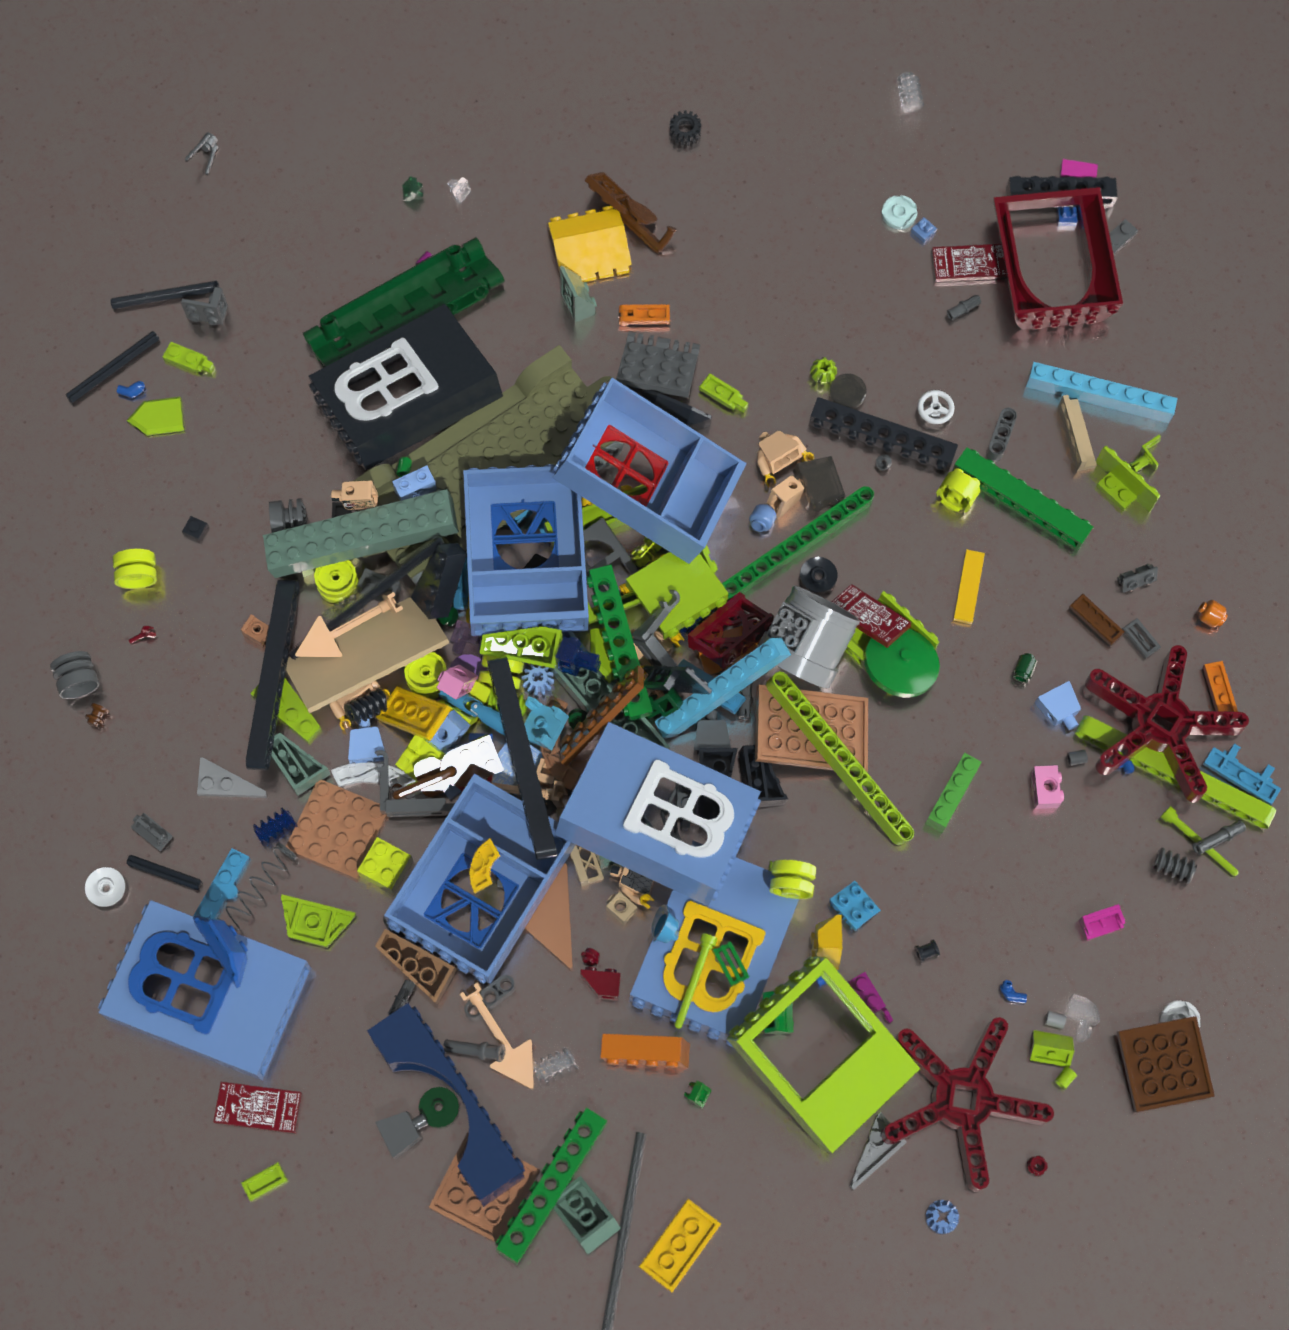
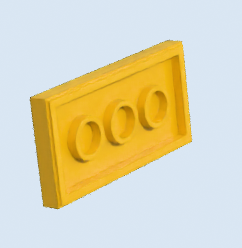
M396 686L387 700V711H381V714L377 715L376 718L383 723L431 741L450 713L451 708L446 704Z
M687 1199L639 1265V1268L672 1293L721 1223Z

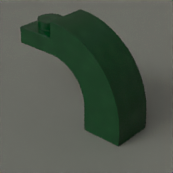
M674 687L669 691L655 690L651 692L649 699L653 713L645 718L648 720L659 713L665 718L680 709L683 700Z

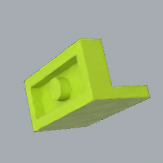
M1034 1030L1030 1060L1070 1067L1074 1054L1073 1037Z

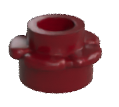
M586 948L585 952L581 953L582 961L589 966L597 965L600 954L592 948Z
M1037 1155L1028 1160V1170L1031 1174L1041 1176L1048 1168V1164L1042 1156Z

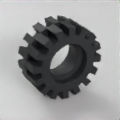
M684 110V114L679 111L678 116L674 114L669 126L671 139H675L677 144L680 141L683 146L684 143H687L688 146L690 142L694 144L695 140L698 141L701 135V120L698 118V115L695 114L693 116L692 111L687 114V110ZM688 124L692 127V130L683 132L679 130V126Z

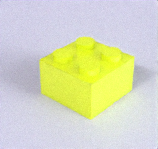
M377 837L357 872L363 879L394 895L410 868L413 858L412 855Z

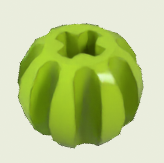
M822 357L821 360L816 359L812 363L810 374L815 382L819 381L821 385H825L826 382L831 383L835 379L837 367L832 359L827 360V357Z

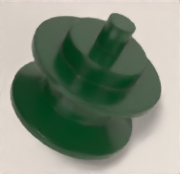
M451 607L449 616L438 618L439 622L443 625L453 626L458 620L457 609Z
M580 708L571 710L568 714L569 726L574 729L578 722H583L587 716L586 712Z

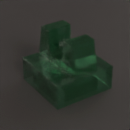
M410 176L402 185L404 201L411 202L412 200H420L423 197V193L418 192L423 185L417 182L416 177Z

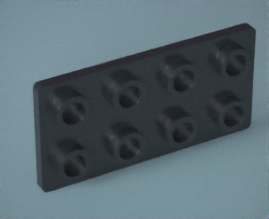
M645 665L643 667L644 671L648 674L644 681V687L647 689L669 691L674 687L679 693L711 694L712 692L708 687V683L695 675V671L688 666Z

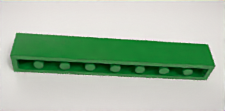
M966 447L954 464L953 470L959 468L970 477L978 479L981 490L1077 550L1080 549L1094 527L1086 519L1076 516L1070 509L1060 506L1056 500L1044 496L1040 490L1028 486L1024 480L1015 478L1008 470L999 468L992 460L983 458L974 449Z

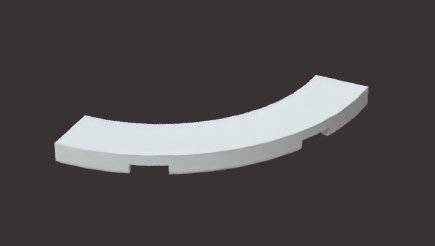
M375 762L351 763L334 768L331 772L341 788L356 783L380 784V772L375 771V768L377 766L382 767L384 764ZM389 765L390 788L395 783H399L403 787L415 782L404 771ZM421 790L404 796L407 799H431L426 797Z

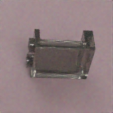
M832 456L796 464L793 473L795 477L800 478L801 484L805 488L804 492L808 501L807 511H819L827 506L833 507L845 498L846 495Z

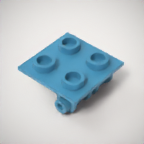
M856 881L829 899L830 906L837 912H840V915L844 916L842 920L846 919V923L854 931H857L861 925L881 911Z

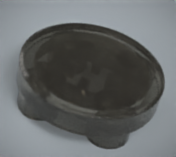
M854 374L837 376L832 381L829 390L832 402L852 409L859 407L864 402L867 393L864 381Z

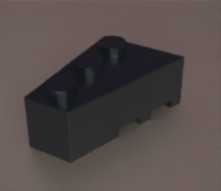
M743 745L738 752L742 783L761 791L758 797L761 800L759 807L783 806L789 799L782 790L781 782L776 777L772 764L755 761V745Z

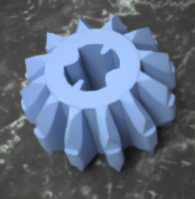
M531 664V670H524L526 675L522 676V680L525 681L522 685L523 688H528L527 693L530 694L534 691V696H538V692L545 695V689L551 691L552 687L550 685L554 684V679H552L553 672H548L549 667L542 669V666L538 665V668H535Z

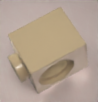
M621 892L617 895L612 894L606 901L608 904L606 910L622 925H625L637 912V906ZM622 903L626 906V909L624 911H617L615 905Z

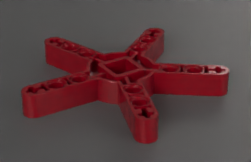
M1181 645L1173 646L1165 657L1158 693L1148 697L1138 693L1101 669H1093L1085 681L1086 688L1133 718V732L1100 756L1095 765L1097 772L1101 775H1108L1147 747L1164 753L1185 798L1189 802H1198L1206 793L1207 784L1185 739L1188 735H1239L1249 724L1248 716L1243 712L1189 710L1188 706L1179 699L1187 659V651ZM1155 713L1173 724L1170 731L1151 721Z
M996 1017L988 1023L967 1068L951 1070L911 1029H903L895 1036L896 1041L919 1066V1071L935 1087L932 1093V1103L887 1125L881 1132L882 1140L890 1145L895 1144L939 1121H942L948 1127L957 1129L966 1182L969 1189L974 1192L981 1191L989 1185V1173L980 1124L989 1116L1044 1125L1053 1119L1054 1110L1045 1103L994 1094L986 1075L1008 1031V1023L1004 1018ZM997 1024L999 1026L998 1029L1000 1031H998L995 1035H992L996 1030L995 1025ZM906 1036L908 1040L904 1043L902 1039ZM985 1041L993 1045L992 1050H988L985 1047ZM916 1050H921L923 1052V1059H920L916 1056ZM977 1059H981L984 1062V1068L976 1064ZM931 1064L937 1066V1068H938V1073H937V1074L931 1072V1070H930V1065H931ZM955 1088L973 1092L971 1110L953 1106ZM999 1102L1006 1104L1007 1111H1002L999 1108ZM1019 1106L1026 1108V1115L1020 1113ZM925 1111L932 1115L931 1121H927L924 1118L923 1114ZM1043 1111V1114L1046 1115V1117L1043 1118V1115L1038 1113ZM906 1120L914 1123L913 1130L906 1127ZM898 1128L900 1129V1132L895 1136L888 1135L890 1131L893 1132ZM967 1135L973 1136L975 1140L974 1145L967 1142ZM971 1155L978 1158V1165L971 1163ZM977 1178L978 1180H981L982 1183H975L974 1179Z

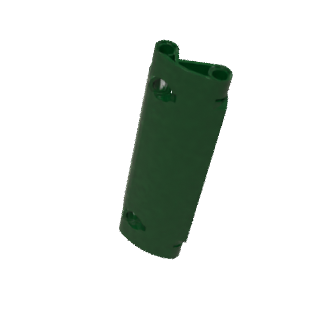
M474 237L461 246L452 245L330 312L321 318L320 327L316 325L303 332V336L324 368L444 304L455 315L484 299L488 295L489 289L492 290L501 285L505 280L501 271L485 255L479 239ZM463 267H466V269L463 270V271H460V270H459V269H461V268H463ZM339 336L341 337V339H339V340H337V341L334 340L335 338H337V337H339Z

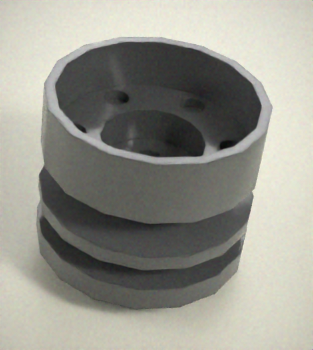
M302 498L297 499V507L294 506L293 499H289L288 508H285L282 500L269 502L272 533L308 524L307 510Z
M75 651L56 658L50 664L53 678L57 680L56 687L61 698L75 699L83 697L99 687L100 683L96 672L92 670L94 665L88 652Z

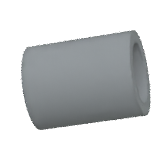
M1048 1011L1045 1024L1063 1029L1066 1023V1015Z

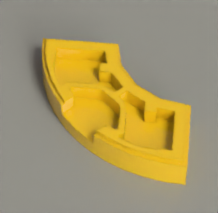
M491 838L486 840L477 849L471 862L469 875L475 894L493 884L490 877L491 868L494 862L501 857Z

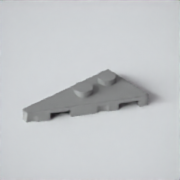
M200 758L198 796L267 798V793L263 789L205 758Z
M881 1112L876 1116L850 1183L852 1190L858 1187L907 1143L903 1139L890 1145L882 1140L881 1132L890 1122ZM890 1131L888 1135L895 1136L898 1133V1131Z

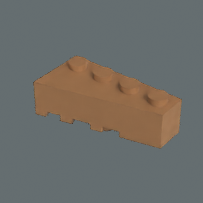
M384 929L375 945L436 1004L440 1002L457 971L456 967L387 929Z

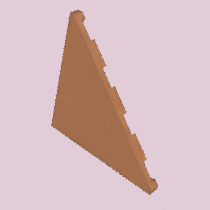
M564 863L526 925L525 930L571 970L573 966L567 864Z

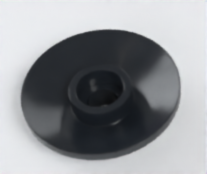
M824 557L810 558L801 567V582L805 588L812 592H827L837 582L838 572L835 565ZM820 575L821 579L817 580L815 576Z

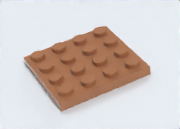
M320 780L315 784L286 847L300 857L358 880L359 874L357 870L378 837L387 814H381L379 803Z
M467 1132L428 1208L496 1243L501 1234L505 1235L509 1230L506 1226L512 1216L517 1217L520 1210L518 1207L523 1199L527 1198L540 1169L520 1159L525 1169L523 1172L525 1178L483 1207L458 1168V1164L466 1150L469 1135Z

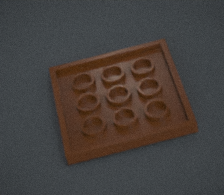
M1196 1016L1117 1031L1135 1112L1215 1097Z

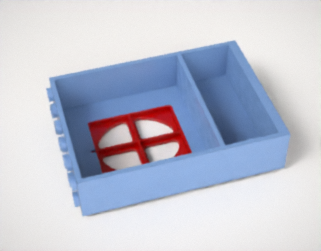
M611 378L608 383L604 382L599 391L593 396L591 405L588 406L584 413V418L580 420L576 427V432L569 439V445L565 447L561 454V459L554 466L553 470L556 472L552 478L690 564L705 548L747 463L622 383ZM618 441L630 445V451L624 462H621L603 451L600 446L606 442ZM636 452H641L649 461L654 475L652 481L630 468V463ZM595 456H599L618 469L612 484L607 483L599 476L594 464ZM627 474L645 485L648 490L641 495H626L617 488L624 475Z

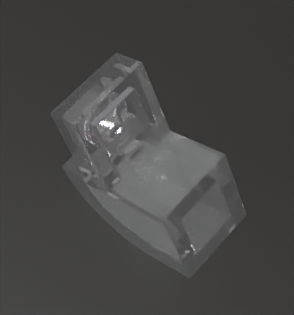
M1076 994L1069 997L1065 1015L1068 1018L1079 1021L1074 1040L1082 1043L1091 1036L1092 1027L1090 1025L1096 1026L1099 1024L1100 1014L1098 1008L1091 1000Z

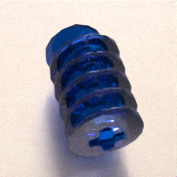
M283 807L280 808L281 815L273 812L274 819L267 816V823L260 820L261 827L253 824V830L263 847V841H266L268 844L271 843L270 837H273L275 840L278 839L277 832L283 836L285 835L284 828L290 832L291 824L296 828L298 827L290 812L286 811Z

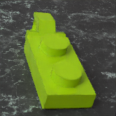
M170 342L163 355V360L195 373L202 370L212 373L215 368L214 363L207 360L208 357L173 342Z
M710 373L699 386L700 391L732 410L736 408L744 413L748 408V402L742 399L743 396L740 394V391Z

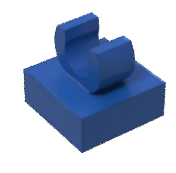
M1058 207V226H1076V207Z

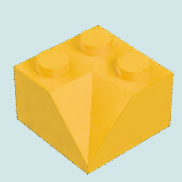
M840 914L816 924L815 931L811 932L810 944H812L811 956L826 957L836 970H839L842 954V915Z

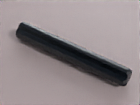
M129 855L126 861L128 866L195 890H199L202 881L198 878L134 855Z

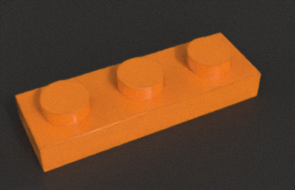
M1223 661L1204 664L1203 670L1215 710L1238 712Z

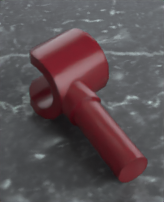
M143 626L141 633L128 640L131 644L144 637L154 638L156 633L150 632L154 627Z

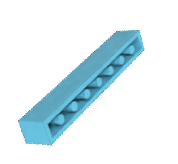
M1033 362L1026 384L1027 388L1058 396L1068 395L1070 399H1078V401L1168 424L1174 416L1178 399Z
M770 638L710 681L708 687L712 690L711 694L693 693L683 701L680 709L665 718L661 716L654 721L662 737L673 738L678 736L788 658L791 653L783 639Z

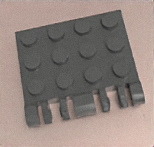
M628 331L616 380L625 386L688 398L700 351V344L693 343L691 353H688L690 342H686L684 352L677 351L679 340L674 341L673 350L669 349L671 342L669 338L658 336L655 347L653 346L654 335H650L648 345L641 344L644 337L643 333H639L637 343H635L636 332Z

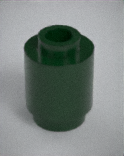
M1029 653L1019 655L1013 671L1015 680L1027 683L1032 678L1037 665L1034 655Z

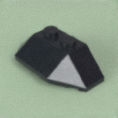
M643 389V398L693 430L698 431L710 427L712 415L661 393Z

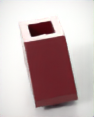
M585 967V970L581 969L580 977L598 998L619 999L621 973H618L616 969H605V971H597L595 967Z

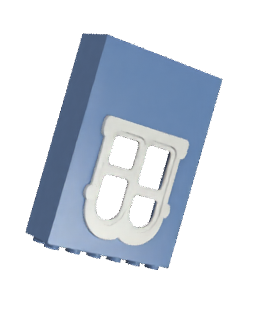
M608 722L559 818L555 835L709 906L711 900L716 901L761 800L758 797L761 791ZM661 778H667L691 790L692 793L684 808H679L654 796V791ZM700 795L713 799L719 805L720 813L715 819H703L692 813ZM648 804H653L669 812L670 815L663 830L658 831L641 822ZM677 818H684L704 828L708 836L706 843L702 846L694 847L673 838L670 832Z

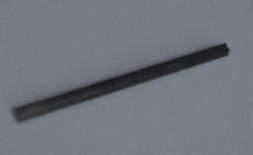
M441 537L435 538L436 541H432L431 545H426L427 548L425 550L422 548L419 554H414L415 557L413 556V558L409 559L410 561H405L406 564L404 566H399L400 568L396 569V571L393 570L395 573H390L387 579L384 577L382 579L383 582H379L378 586H373L370 592L367 590L365 592L366 595H361V599H356L353 605L350 603L348 605L349 608H344V612H339L336 618L333 616L331 618L332 621L325 622L328 630L332 631L339 627L350 616H354L356 612L364 608L367 603H371L373 599L381 595L384 590H388L390 586L398 582L401 577H405V574L407 575V573L420 565L422 561L424 562V560L432 556L438 545L445 544ZM299 644L295 645L297 648H292V650L290 649L291 652H289L290 657L294 660L298 658V656H295V653L300 646Z

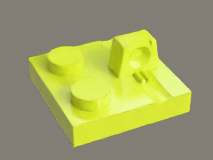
M414 735L395 765L417 781L414 774L415 764L428 757L441 760L445 753L430 741Z

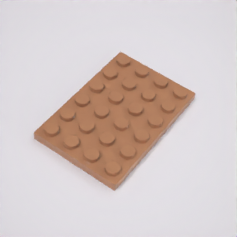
M759 684L756 687L755 761L833 770L768 691L766 685ZM800 690L861 766L868 772V698ZM787 694L788 699L793 701V698ZM800 710V713L805 716L804 711ZM812 725L813 729L815 731H818L817 727L815 725ZM825 740L826 745L830 747L829 742ZM837 755L838 760L842 762V758Z

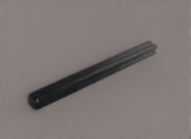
M210 281L111 298L110 302L112 308L117 309L214 292L215 287H220L218 281Z
M151 331L66 393L67 399L71 403L75 402L159 340L158 335Z

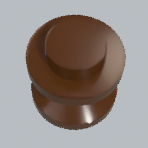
M92 703L91 708L93 710L91 714L85 715L87 723L94 727H98V725L103 726L104 722L101 719L104 714L108 715L110 711L101 705Z

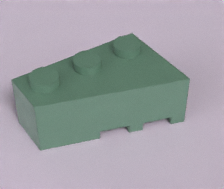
M278 733L275 735L271 757L297 796L314 786L318 781L331 775L326 766L304 752L283 734Z

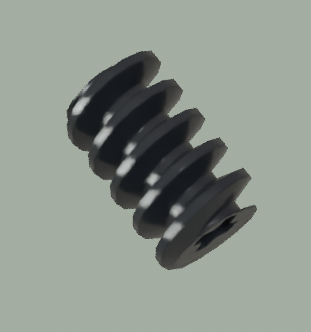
M380 688L350 703L344 704L346 716L357 725L361 724V719L365 722L368 720V717L374 718V713L380 715L381 711H387V698Z

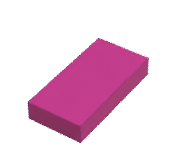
M1063 159L1060 177L1073 176L1075 178H1084L1090 176L1096 178L1098 164Z

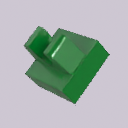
M700 1081L690 1082L689 1085L693 1089L690 1094L685 1092L684 1096L696 1106L703 1108L712 1090Z

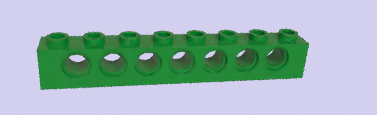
M611 564L589 570V576L586 577L588 587L592 588L594 593L591 595L593 605L597 606L599 613H596L598 623L603 625L604 631H601L603 641L608 643L609 649L606 650L608 660L613 661L614 668H611L614 680L618 679V682L621 683L626 673L637 665L640 666ZM600 585H606L608 587V591L601 592L598 589V587ZM605 603H611L614 608L612 610H606L604 609L603 605ZM616 621L619 626L613 629L609 627L608 623ZM616 639H620L623 641L624 645L621 647H617L614 645L613 641ZM624 657L628 659L629 663L621 665L618 660ZM645 687L637 694L639 701H630L622 709L624 716H628L629 721L651 716L653 713Z
M587 1107L584 1112L579 1111L574 1120L576 1125L573 1129L569 1128L563 1137L565 1142L562 1147L559 1145L556 1147L552 1154L554 1157L551 1164L546 1163L541 1171L542 1178L539 1182L536 1180L529 1190L532 1194L528 1200L526 1198L523 1199L518 1207L521 1211L517 1217L512 1216L506 1226L509 1230L505 1235L501 1234L495 1243L498 1246L496 1252L515 1265H518L607 1124L606 1119ZM580 1128H587L590 1134L582 1137L579 1135L578 1130ZM575 1145L579 1151L576 1154H570L567 1151V1147ZM563 1162L567 1165V1170L560 1172L556 1169V1165ZM553 1180L556 1183V1187L554 1189H547L545 1182ZM538 1197L543 1198L545 1201L544 1206L536 1207L533 1203L534 1199ZM525 1215L533 1217L534 1222L531 1225H525L522 1222V1218ZM519 1233L522 1236V1241L519 1243L512 1242L510 1239L511 1235Z

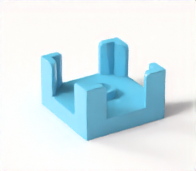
M528 696L525 706L531 712L524 723L528 740L552 751L569 716L558 707L552 705L550 708L540 703L537 699Z

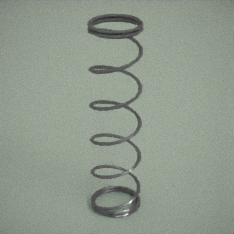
M277 843V847L273 848V852L276 858L279 860V862L283 865L285 869L269 862L261 863L262 869L273 882V884L258 877L252 876L249 879L251 885L260 895L261 898H258L247 892H238V897L240 901L243 903V905L246 907L249 913L232 906L226 907L227 914L238 927V929L233 927L235 930L240 931V927L233 919V917L230 915L227 908H232L246 915L252 916V912L243 902L239 893L247 894L258 900L264 901L263 896L254 886V884L251 881V878H255L272 886H276V883L267 873V871L263 867V864L266 863L274 867H277L283 871H288L287 867L283 864V862L275 853V849L281 850L285 855H287L293 860L298 859V857L283 844Z

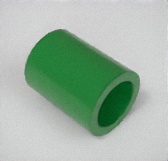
M401 457L399 459L396 475L400 478L410 473L412 465L410 458Z

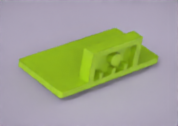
M1105 445L1096 463L1107 475L1096 487L1122 511L1137 500L1150 512L1160 498L1156 488L1148 485L1140 474L1135 473L1126 461H1122L1113 449Z

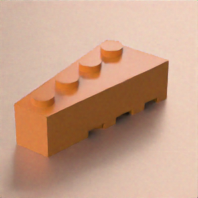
M602 1034L601 1059L607 1061L606 1064L618 1065L620 1062L626 1063L628 1066H638V1064H644L649 1067L666 1066L669 1068H688L690 1043L682 1037Z

